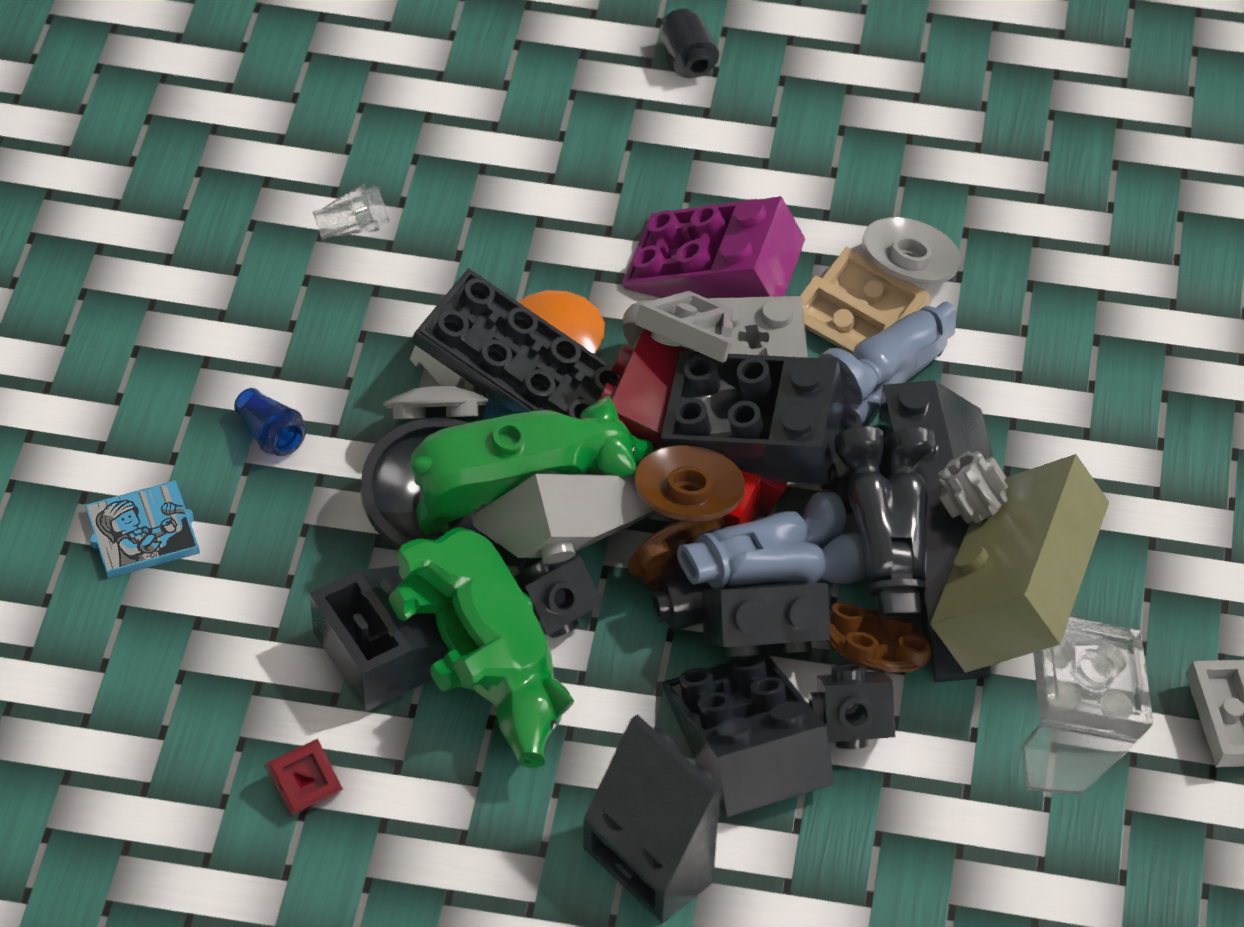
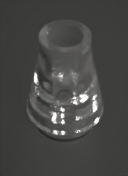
M364 184L325 207L312 211L322 240L333 236L380 231V225L390 222L377 184L365 188Z

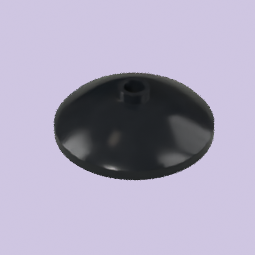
M435 417L414 420L388 432L375 444L368 454L360 484L362 505L374 529L396 549L399 550L403 544L416 539L437 540L453 528L472 530L487 538L494 547L499 545L473 526L471 516L486 507L487 504H482L469 515L449 522L448 528L443 533L424 534L420 530L416 516V507L424 497L420 487L414 482V474L410 467L411 454L429 435L439 430L467 424L468 422Z

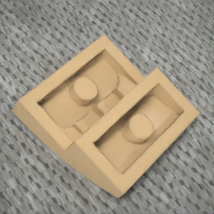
M847 246L824 277L820 278L815 275L800 295L805 328L853 354L855 346L862 340L881 332L901 318L919 311L931 303V296L928 291L911 282L901 280L884 272L870 259Z

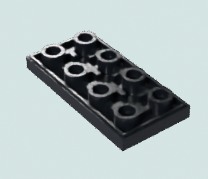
M469 268L418 327L410 341L514 414L551 410L581 419L580 414L582 411L598 401L606 383L615 386L619 375L611 372L613 366Z

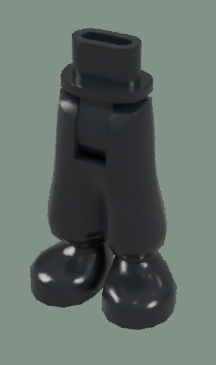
M863 426L841 431L834 438L835 453L852 472L847 484V493L859 528L868 581L873 583L869 586V594L877 597L879 617L882 619H914L921 617L920 595L924 594L927 589L925 580L927 570L926 513L928 490L925 479L920 474L915 473V466L928 458L936 447L935 434L928 428H907L896 431L883 439V430L877 427ZM880 459L886 473L885 477L879 471Z

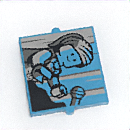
M176 480L85 504L86 513L93 531V535L90 537L91 546L99 550L107 578L200 553L191 525L194 521L193 512L185 508Z

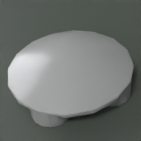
M430 386L414 388L384 402L383 406L386 409H393V419L426 418V408L446 407V417L479 416L478 405H486V402L489 401L488 398L475 392L458 387Z

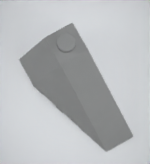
M535 474L472 515L471 518L475 528L518 558H542L543 563L554 564L571 559L575 556V551L660 513L651 509L640 499L634 485L635 476Z

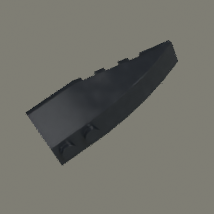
M935 380L885 384L882 387L878 428L883 430V439L896 431L907 428H928L935 434L936 447L928 458L915 466V473L920 474L925 479L928 490L926 513L927 570L925 580L927 589L924 594L920 595L922 607L921 622L924 635L931 645L932 655L930 662L935 683L990 677L991 665L965 673L930 625L954 565L955 557L959 552L970 524L965 523L960 514L954 518L950 516L939 499L941 493L938 490V486L941 484L938 481L937 475L939 471L947 466L949 461L969 451L970 453L981 452L985 460L993 457L982 410Z

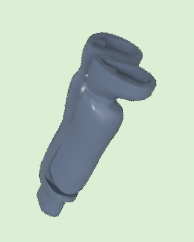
M943 302L936 308L924 306L919 311L901 318L881 332L862 340L855 346L853 354L839 348H831L817 357L838 359L845 394L839 432L865 426L872 417V414L880 411L883 385L905 383L928 366L935 357L941 356L947 346L948 339L955 334L957 313L951 303Z
M831 491L814 494L805 506L803 517L796 511L775 513L753 522L701 534L694 543L680 545L677 550L678 561L692 584L708 582L713 588H724L725 585L736 587L764 583H817L820 579L836 584H855L862 582L867 577L860 534H842L846 523L845 507L838 494Z

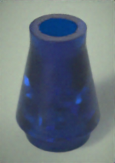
M256 388L245 389L236 398L234 403L236 413L242 417L260 448L265 453L287 456L301 446L306 436V427L300 412L262 394Z

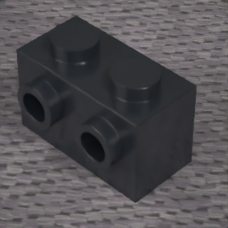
M802 582L701 588L704 644L725 647L726 656L759 655V645L777 643L780 653L812 651V641L830 640L828 584Z

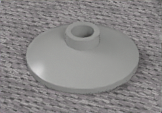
M900 217L883 218L871 223L863 235L862 245L868 258L884 272L904 281L917 284L946 282L956 275L961 264L960 252L953 241L938 229L920 221Z

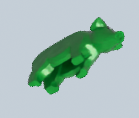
M609 396L585 408L580 414L581 419L551 410H540L506 415L439 430L426 437L411 454L410 467L414 474V482L420 487L424 497L416 507V516L420 530L427 535L443 533L448 528L449 522L469 515L482 504L489 505L535 474H595L623 477L633 475L636 472V466L639 465L642 459L653 452V444L649 440L638 439L629 432L626 425L619 420L614 403Z
M453 528L437 540L416 539L403 544L396 553L399 561V574L404 581L389 595V602L398 619L402 621L408 620L414 614L429 613L436 615L440 635L450 652L431 666V676L435 683L444 692L456 687H464L476 691L491 701L497 708L500 731L520 765L527 768L544 766L546 740L560 723L562 715L573 705L574 699L566 687L554 679L550 647L533 612L530 598L521 591L493 544L487 538L472 530Z

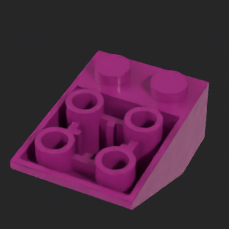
M782 196L651 213L622 285L626 290L659 298L686 291H691L705 298L784 296L804 245L805 237Z

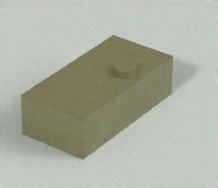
M1077 454L1006 477L1004 480L1008 486L1005 490L1007 493L1006 497L1008 498L1006 504H1002L998 509L999 511L993 516L990 515L978 523L970 522L930 623L965 673L1061 644L1109 505L1108 499Z

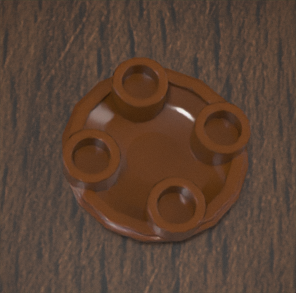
M723 517L707 521L677 520L643 542L629 559L627 569L634 577L642 578L648 589L659 588L660 577L675 574V571L682 568L677 557L679 546L694 543L701 534L725 528L726 521Z
M838 602L832 606L829 616L830 640L826 641L836 652L854 663L886 672H911L925 666L932 655L931 645L928 640L914 626L916 618L882 619L879 617V611L861 609L848 602Z

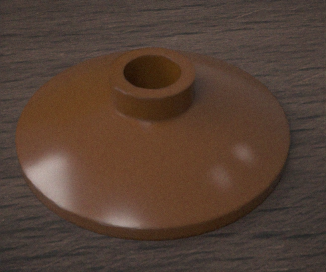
M679 445L656 450L643 458L637 466L634 485L640 499L651 509L662 515L684 521H707L727 515L740 504L744 496L745 480L740 469L724 455L707 448Z

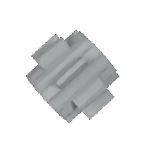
M969 451L954 460L952 459L937 475L938 481L941 484L938 486V490L941 493L939 499L952 518L960 514L967 524L971 521L978 523L990 515L993 516L999 511L998 509L1002 504H1006L1008 500L1006 497L1007 493L1005 492L1008 486L1004 481L1006 476L994 457L985 460L979 451L975 453H970Z

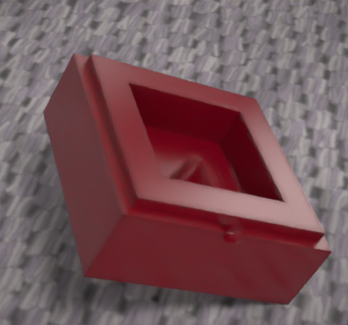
M318 738L267 762L264 766L289 817L341 793L343 790Z

